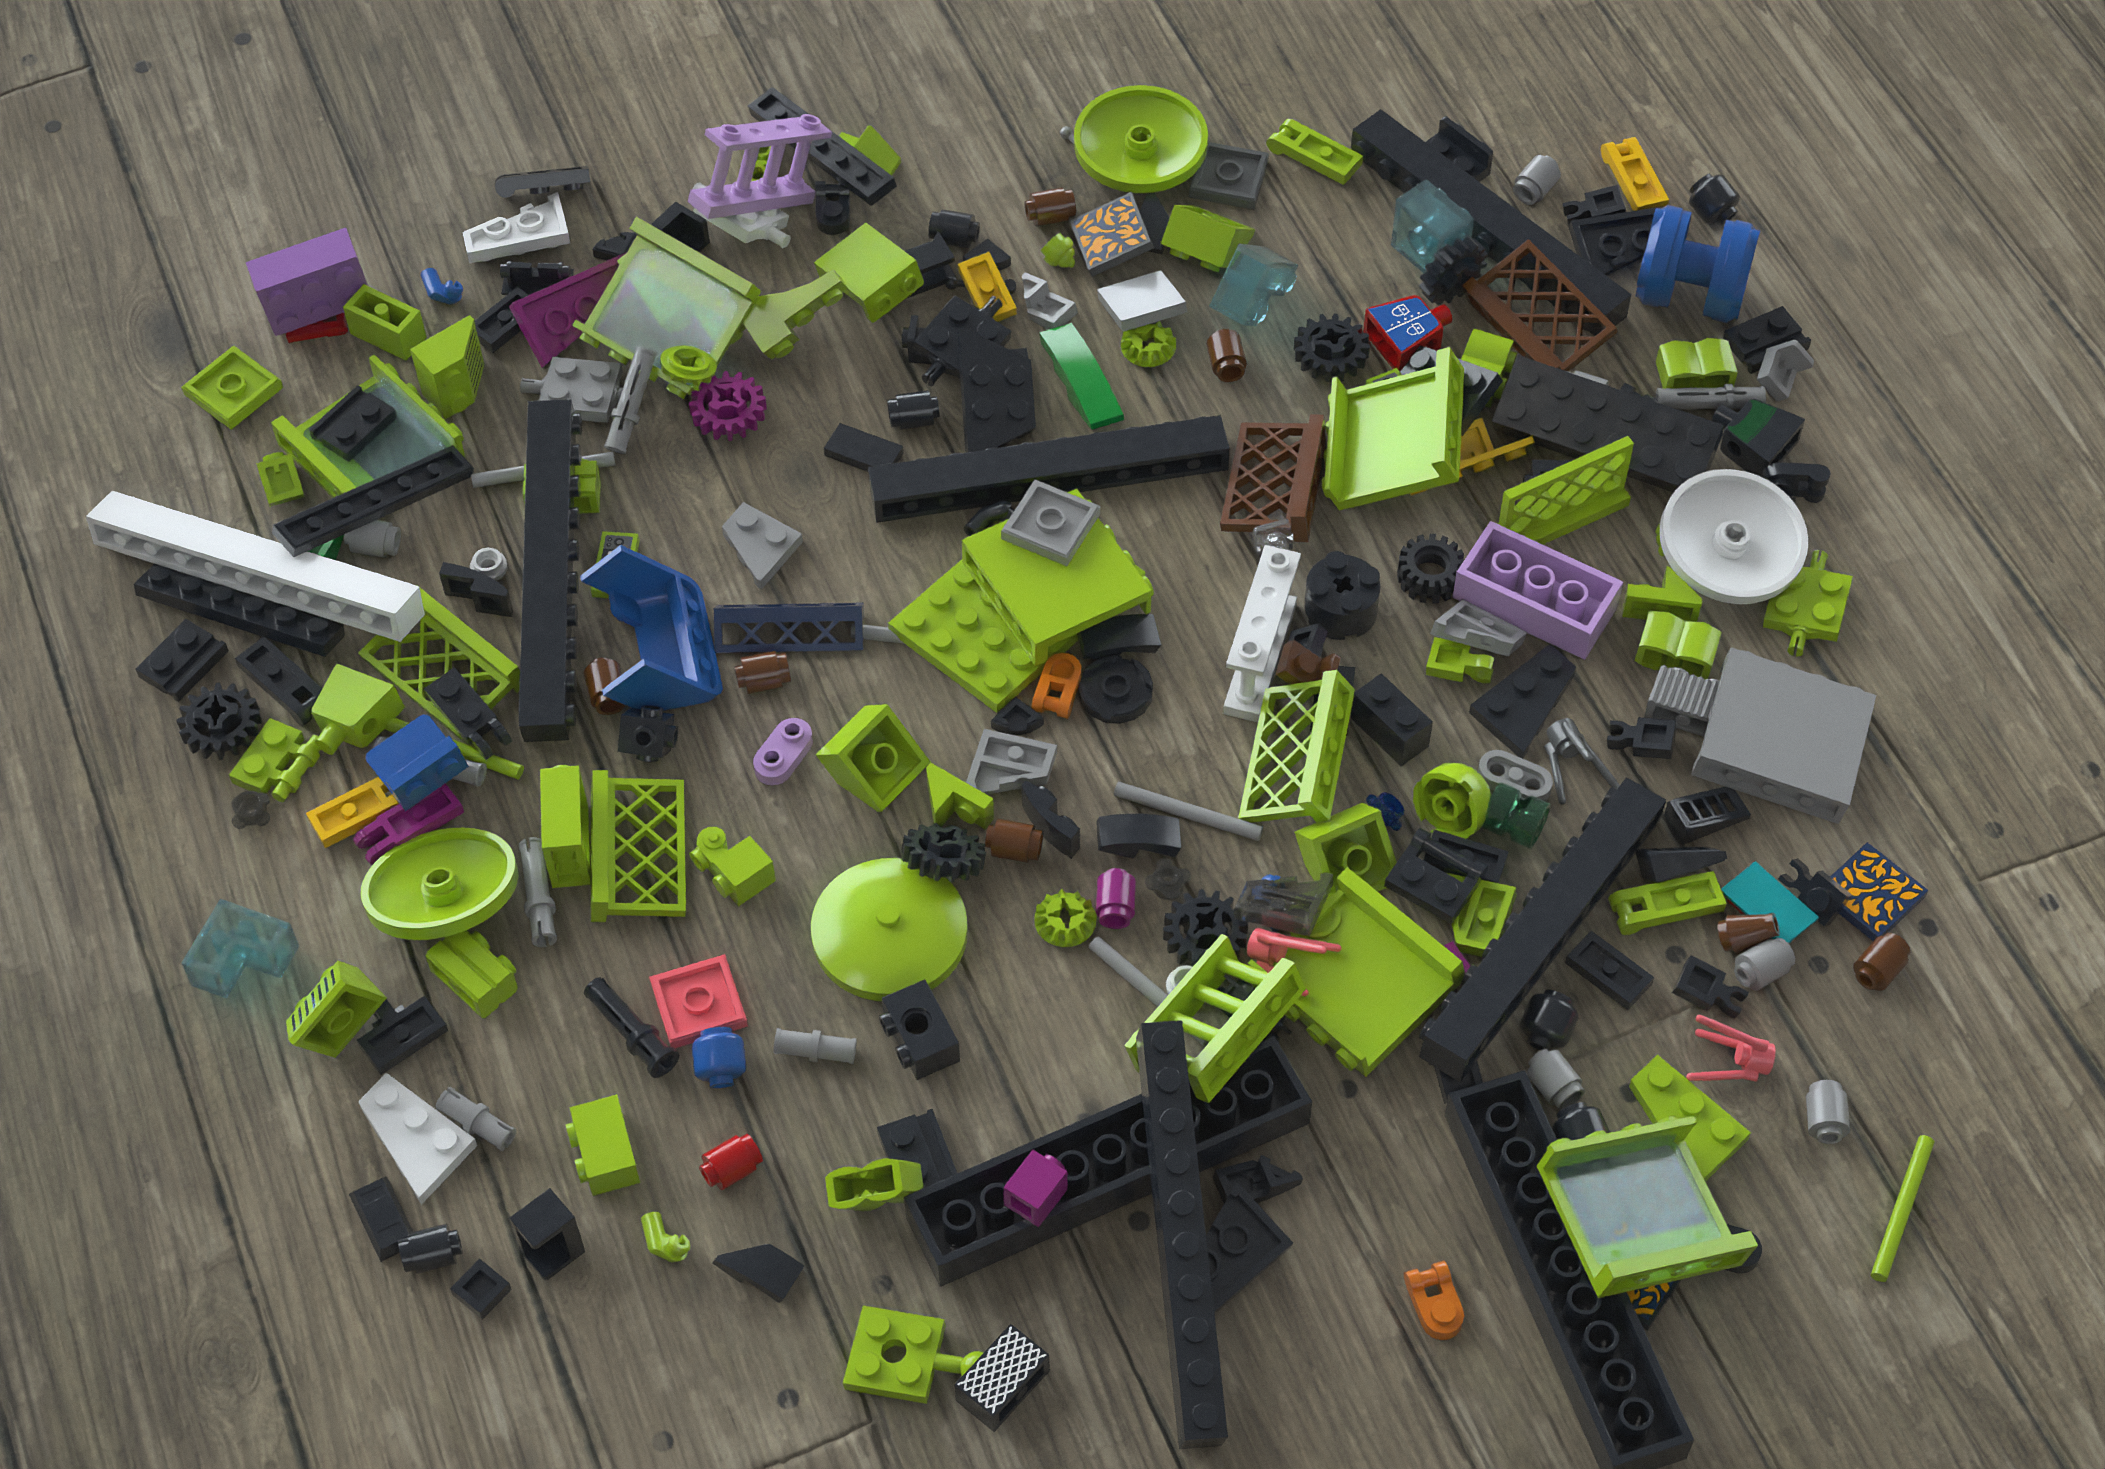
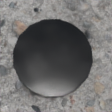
M1120 655L1098 658L1085 668L1079 683V698L1083 708L1092 717L1105 723L1121 724L1133 721L1144 714L1152 702L1153 681L1150 673L1139 661L1132 658L1131 661L1122 659Z

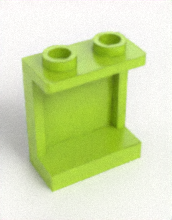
M864 223L814 262L819 277L834 270L843 279L848 287L844 293L863 307L867 319L872 323L876 322L924 284L916 259L868 223Z

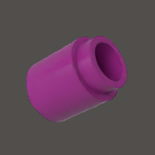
M1112 868L1097 878L1096 915L1099 917L1100 924L1106 928H1125L1130 925L1131 919L1135 915L1136 879L1124 869Z

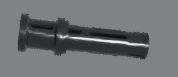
M598 977L593 979L584 989V996L598 1008L626 1039L627 1050L630 1054L638 1055L648 1066L647 1071L653 1078H659L670 1072L679 1060V1052L674 1047H668L659 1037V1030L654 1025L644 1024L607 984L604 978Z

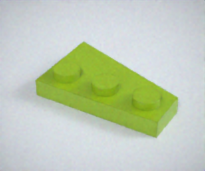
M1658 1054L1631 1079L1629 1088L1652 1124L1669 1116H1675L1676 1119L1694 1116L1697 1123L1684 1140L1705 1182L1749 1140L1751 1135L1749 1130Z

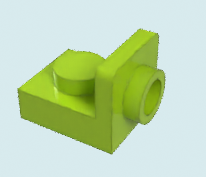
M276 452L262 458L263 462L256 463L270 507L305 497L292 454L284 455L283 452Z

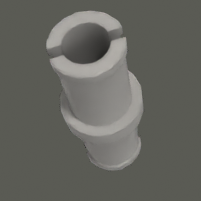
M777 1028L774 1054L809 1057V1062H818V1059L854 1064L857 1038L850 1039L822 1035V1031L813 1030L811 1034Z
M452 1087L444 1090L437 1100V1110L444 1112L462 1124L463 1130L468 1134L473 1135L476 1133L496 1146L498 1150L504 1151L505 1147L508 1148L514 1140L517 1132L516 1128L507 1125L489 1113V1107L483 1103L475 1104Z

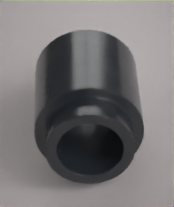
M943 209L940 212L933 211L929 222L928 237L929 239H934L937 232H939L947 245L970 248L972 242L977 243L980 222H975L974 214Z
M929 390L897 394L894 399H887L891 428L900 427V430L932 426L934 425V418L940 417L937 396L930 397Z
M447 1223L408 1233V1238L398 1240L399 1252L405 1272L415 1270L419 1274L457 1264L456 1255L463 1254L458 1230L450 1231Z

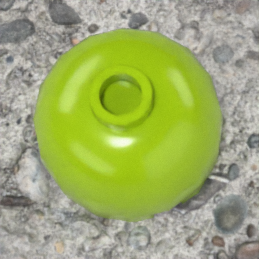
M1444 763L1423 775L1422 779L1416 783L1413 789V804L1417 816L1421 822L1426 818L1430 824L1436 827L1435 830L1467 839L1483 826L1490 815L1492 795L1489 785L1480 773L1465 764Z

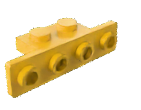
M1483 419L1474 420L1465 434L1461 436L1459 479L1463 477L1461 471L1473 467L1474 472L1478 473L1495 466L1493 460L1505 456L1508 462L1526 455L1525 448L1535 443L1533 436L1494 449ZM1426 490L1410 493V496L1422 493Z

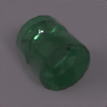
M1500 782L1488 802L1486 820L1481 828L1499 836L1508 833L1512 842L1531 850L1547 821L1551 803L1532 795L1526 799L1522 798L1521 790Z

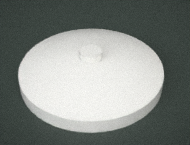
M1720 469L1695 475L1675 490L1661 517L1660 542L1669 565L1692 589L1717 601L1731 604H1752L1771 599L1790 586L1800 572L1807 556V528L1801 512L1795 503L1775 484L1749 472Z

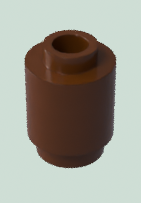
M1060 187L1030 193L1029 200L1024 202L1027 220H1033L1036 227L1068 221L1069 217L1076 216V203L1071 189L1064 190Z
M1220 329L1216 331L1206 342L1213 373L1223 382L1237 381L1243 377L1247 366L1241 337L1234 330Z
M776 651L741 657V665L734 666L738 687H746L747 694L782 688L783 683L791 682L786 653L776 654Z
M605 657L591 661L583 671L591 705L602 715H612L622 711L626 705L603 696L602 692L603 688L622 675L620 664L615 660Z
M998 818L995 826H988L985 847L991 848L992 857L1028 863L1029 860L1038 861L1041 854L1044 831L1035 829V825Z
M1894 933L1878 936L1853 964L1857 981L1869 990H1885L1908 964V956L1911 950L1907 942Z

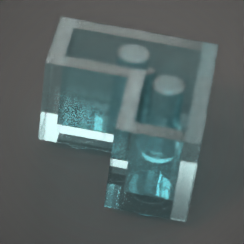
M1238 244L1209 307L1242 325L1257 326V323L1261 322L1268 312L1269 304L1267 303L1270 296H1284L1285 292L1290 291L1297 277L1295 272L1298 264L1265 246Z
M220 899L181 964L193 987L227 998L246 966L281 978L300 946L289 922Z

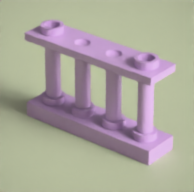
M803 114L801 117L739 125L724 124L721 127L705 130L704 135L720 148L710 185L706 186V188L690 190L688 203L707 219L813 203L815 190L808 186L802 178L812 140L831 138L832 131L825 127L819 118ZM797 143L789 174L784 177H777L786 144ZM771 146L763 178L751 181L760 147ZM745 150L737 181L733 182V184L725 185L733 151Z

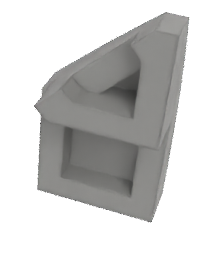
M1026 272L1022 275L1025 292L1024 299L1030 320L1049 330L1067 324L1078 313L1075 302L1049 292L1047 281Z

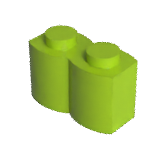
M1473 329L1461 360L1497 372L1502 378V384L1485 405L1491 408L1494 399H1501L1507 384V379L1503 378L1505 372L1511 373L1518 353L1512 351L1514 340Z
M1706 338L1696 343L1675 340L1659 346L1656 366L1663 388L1724 387V384H1733L1734 387L1738 372L1729 341Z
M1649 611L1634 661L1644 667L1658 671L1663 665L1667 668H1682L1689 675L1694 674L1696 677H1702L1706 680L1709 677L1722 632L1705 622H1685L1670 612Z
M889 1158L872 1161L863 1168H838L825 1177L828 1204L836 1209L871 1211L881 1207L886 1202L904 1203V1196L924 1188L921 1165L919 1163Z

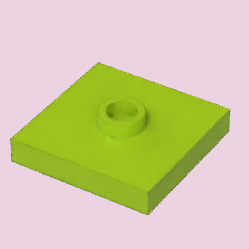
M233 345L181 388L186 397L232 430L283 388L281 379Z

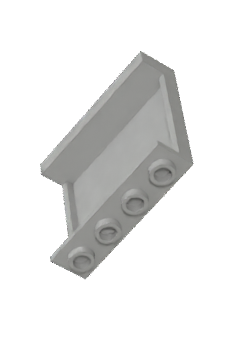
M1731 647L1720 668L1722 675L1701 751L1694 763L1691 775L1839 824L1851 802L1876 695L1865 692L1858 687L1847 686L1829 680L1822 675L1811 674L1790 667L1788 664L1774 662L1756 656L1749 651Z

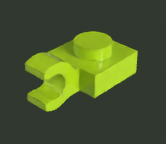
M1434 637L1426 665V675L1463 682L1464 675L1468 674L1477 682L1490 683L1494 670L1492 669L1494 657L1485 654H1471V646Z

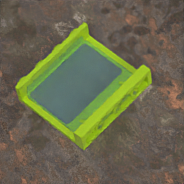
M636 217L629 228L637 234L634 242L585 325L575 320L572 326L582 332L579 337L581 340L597 349L602 343L611 349L608 355L624 365H627L629 360L632 361L636 346L655 351L657 356L654 360L649 380L656 382L658 377L669 383L666 389L684 399L687 394L691 396L692 391H699V387L692 383L684 385L679 380L671 381L670 375L663 374L659 364L662 352L673 346H693L708 353L715 360L716 366H718L760 295L761 290L753 283Z
M375 355L369 357L373 377L359 386L362 387V391L368 394L370 392L395 408L398 418L350 462L324 447L319 440H313L309 429L346 395L296 428L283 415L271 422L278 445L287 454H292L293 460L332 498L451 445L465 457L462 445L464 437L460 429L454 423L448 424L433 403L427 404L424 402L417 389L411 383L405 384L390 363L384 364Z
M1669 1116L1655 1124L1641 1126V1124L1635 1123L1624 1127L1620 1131L1607 1134L1605 1131H1596L1585 1138L1572 1141L1569 1138L1558 1139L1547 1147L1546 1153L1537 1164L1542 1179L1598 1298L1742 1266L1758 1246L1751 1231L1731 1234L1684 1140L1697 1123L1694 1116L1676 1119L1675 1116Z

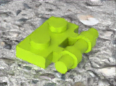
M269 718L229 774L232 784L263 797L273 785L275 789L271 793L272 797L279 802H284L290 793H295L302 784L301 777L308 767H313L319 760L320 749L315 744L318 736L312 735L307 744H302L305 740L302 731ZM290 759L294 761L288 770H283Z

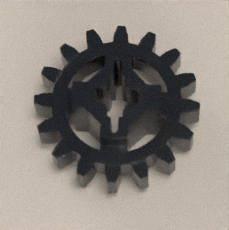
M1466 236L1463 241L1460 238H1456L1452 246L1447 243L1434 254L1435 260L1425 265L1427 271L1420 275V279L1423 281L1419 285V288L1422 290L1421 293L1432 304L1435 302L1438 306L1444 301L1448 304L1451 303L1456 295L1459 298L1465 294L1462 285L1472 276L1475 279L1482 276L1480 273L1481 269L1487 266V263L1484 261L1488 257V254L1485 252L1486 249L1475 238L1472 239L1470 236Z
M1334 313L1332 319L1328 320L1324 314H1320L1319 322L1309 318L1307 319L1306 328L1299 327L1298 335L1294 338L1295 362H1301V370L1303 372L1311 369L1312 378L1314 379L1322 374L1325 375L1326 382H1330L1332 376H1337L1342 382L1346 373L1355 377L1357 376V368H1365L1366 359L1369 358L1370 345L1368 344L1369 335L1362 333L1361 324L1352 326L1351 317L1340 321L1338 314Z
M220 682L215 684L213 691H209L203 686L201 687V696L196 697L191 694L188 696L190 706H180L179 710L182 717L178 718L176 722L180 729L179 734L184 744H188L193 754L200 750L204 759H208L212 752L217 753L219 760L224 758L226 751H231L234 756L239 755L237 747L243 745L249 748L251 745L249 736H257L259 734L257 725L262 723V717L259 712L258 703L255 698H251L246 688L238 692L234 683H231L227 690L222 689Z
M933 823V826L929 827L921 824L918 830L909 829L908 835H904L901 860L908 862V869H919V875L922 877L927 876L935 881H939L941 877H946L950 882H955V879L958 878L968 881L970 875L978 876L980 869L983 870L986 845L978 843L979 837L977 835L967 836V829H960L950 824L946 828H941L937 823Z
M1199 889L1198 898L1194 899L1189 893H1185L1183 905L1173 901L1171 913H1165L1163 940L1167 941L1168 953L1178 952L1177 963L1182 964L1189 960L1193 967L1206 950L1223 934L1228 936L1236 957L1239 959L1240 948H1246L1248 921L1243 920L1244 909L1242 907L1233 909L1234 898L1232 897L1221 901L1220 891L1217 890L1213 893L1212 897H1206L1205 891ZM1226 922L1231 928V936L1228 934V928L1224 926ZM1180 926L1184 927V933L1187 935L1185 939L1180 933Z

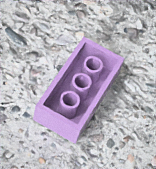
M1490 521L1456 573L1453 598L1458 601L1463 599L1527 633L1585 660L1618 608L1623 581Z

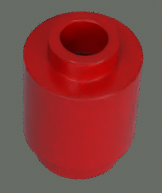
M746 1133L741 1137L735 1135L702 1155L704 1164L699 1166V1170L710 1187L717 1185L720 1190H724L756 1171V1165L763 1162V1157L749 1134Z

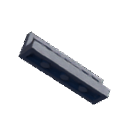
M864 602L716 605L714 607L715 653L863 650ZM820 621H833L827 628L820 623ZM839 621H855V642H840L829 631ZM765 622H774L785 634L776 643H766L755 632ZM782 622L796 623L789 629ZM801 622H812L822 631L813 643H803L793 633ZM723 623H738L748 635L739 644H723ZM746 623L758 624L753 629H751ZM826 635L832 642L819 641ZM789 636L795 643L782 642ZM750 637L754 638L758 642L753 644H745Z

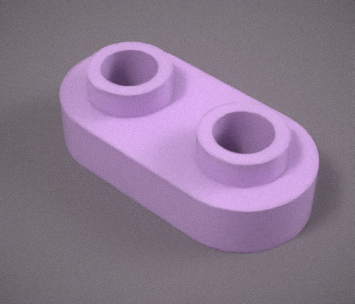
M789 718L780 722L754 756V771L760 782L767 785H778L785 782L791 776L813 744L812 731L807 722L798 718ZM790 733H798V734L795 735V736H789V735H788V734H790ZM770 759L778 760L775 763H767Z

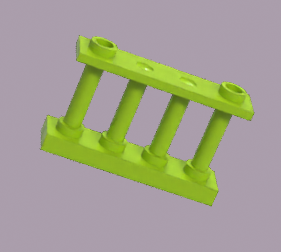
M1221 934L1144 1023L1182 1020L1185 1033L1209 1042L1196 1058L1186 1054L1189 1082L1196 1097L1210 1103L1306 988L1295 962L1281 958L1269 973L1239 962L1228 936ZM1225 974L1257 986L1245 1001L1216 990L1226 979L1223 977ZM1204 1003L1233 1014L1221 1029L1192 1018ZM1137 1030L1124 1046L1136 1071L1140 1073L1136 1043Z

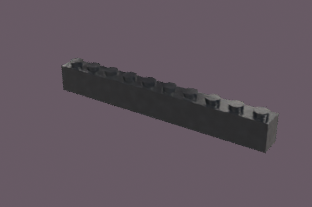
M1378 110L1353 128L1351 150L1363 155V162L1376 171L1382 179L1388 180L1400 189L1406 197L1412 198L1424 207L1430 215L1437 217L1448 225L1454 233L1464 238L1466 236H1470L1472 239L1475 238L1497 263L1501 262L1529 239L1615 326L1627 318L1632 294L1383 110ZM1528 253L1518 261L1517 270H1535L1536 259ZM1518 278L1533 291L1534 278ZM1540 278L1538 292H1557L1558 281L1555 278ZM1547 300L1555 307L1556 300ZM1562 300L1560 311L1565 314H1579L1580 303L1577 300ZM1599 323L1583 324V329L1589 331L1594 336L1604 330Z
M571 399L528 401L519 729L524 742L569 740L570 726H576L575 704H570V693H576L577 691L576 671L571 670V659H577L576 637H571L572 626H578L577 604H572V594H578L579 592L578 573L573 571V561H579L578 539H574V529H580L579 507H574V497L581 496L579 475L575 476V466H581L580 444H576V435L582 434L581 413H575Z
M1221 415L1202 416L1196 419L1176 422L1169 421L1143 427H1129L1122 430L1095 432L1089 435L1068 438L1060 437L1055 440L1035 443L1026 442L1021 445L988 448L967 453H953L933 458H919L913 461L893 464L885 463L879 466L868 467L875 519L876 523L985 507L1002 500L1010 503L1020 502L1034 480L1068 493L1074 489H1078L1079 492L1226 471L1229 469L1230 447Z
M1627 777L1618 789L1614 787L1609 789L1601 803L1602 809L1598 814L1594 811L1591 812L1582 827V835L1579 838L1573 836L1567 843L1562 853L1564 858L1560 863L1553 861L1542 879L1544 883L1539 889L1534 886L1529 891L1522 905L1524 909L1520 914L1513 912L1502 930L1504 934L1499 941L1493 938L1483 952L1482 959L1484 960L1477 967L1473 964L1467 970L1462 979V988L1459 992L1451 991L1441 1006V1015L1437 1020L1430 1018L1426 1022L1419 1035V1039L1423 1041L1419 1054L1421 1059L1457 1081H1462L1633 858L1636 850H1639L1659 824L1666 799Z
M1180 1020L1141 1023L1136 1036L1178 1445L1179 1449L1222 1446L1226 1441L1228 1431L1183 1022Z

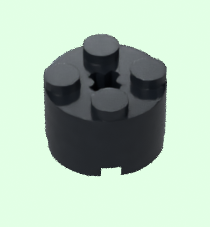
M1340 551L1328 553L1326 558L1320 560L1311 568L1307 576L1304 610L1308 617V623L1310 625L1319 623L1328 631L1326 638L1333 640H1345V636L1357 634V637L1367 633L1377 618L1381 587L1379 571L1358 557L1345 555Z

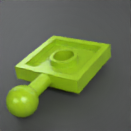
M863 1306L843 1386L845 1390L927 1404L935 1370L961 1374L963 1376L984 1352L973 1351L964 1358L941 1354L940 1349L946 1328L944 1319ZM900 1346L906 1350V1355L901 1361L890 1363L884 1360L883 1355L888 1348Z

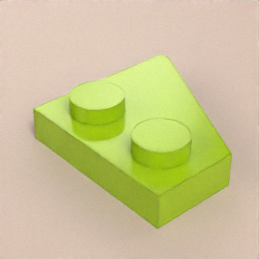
M1447 873L1461 882L1466 878L1465 876ZM1484 880L1480 882L1451 925L1456 947L1461 953L1482 957L1485 948L1493 938L1499 941L1504 934L1502 932L1503 927L1510 917L1517 896L1516 887Z

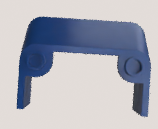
M622 545L618 546L580 576L581 582L609 595L610 610L617 620L634 626L641 658L640 662L603 688V696L631 708L641 709L643 705L660 706L664 708L663 711L707 703L722 693L723 686L703 594L692 578Z

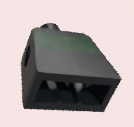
M1750 399L1738 413L1721 404L1715 411L1711 421L1723 425L1724 433L1720 445L1721 452L1746 472L1762 477V471L1765 467L1774 463H1781L1797 445L1805 419L1760 400Z

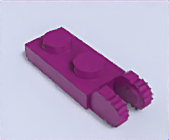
M445 783L407 811L398 804L376 817L377 820L365 826L364 829H360L354 835L353 842L359 849H366L370 845L377 843L369 848L365 854L366 860L370 865H373L393 847H397L418 835L436 830L464 813V809ZM384 833H385L386 836H387V838H385V839H383L382 841H380V839L382 838V836H383Z

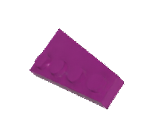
M626 253L519 299L509 306L541 368L547 365L552 360V357L559 355L581 336L582 332L572 326L574 321L578 320L585 325L620 265L617 260ZM629 278L609 312L636 291Z

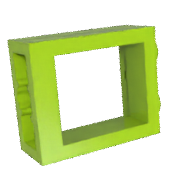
M557 765L553 768L540 769L542 851L552 888L591 885L589 805L579 765Z

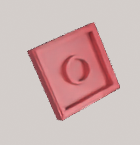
M725 954L649 977L670 1047L678 1048L692 1044L695 1039L701 1037L700 1032L708 1028L730 1027L735 1031L748 1027Z

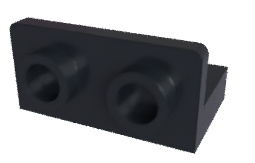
M1447 116L1440 119L1438 133L1428 139L1426 143L1480 182L1491 173L1493 150Z

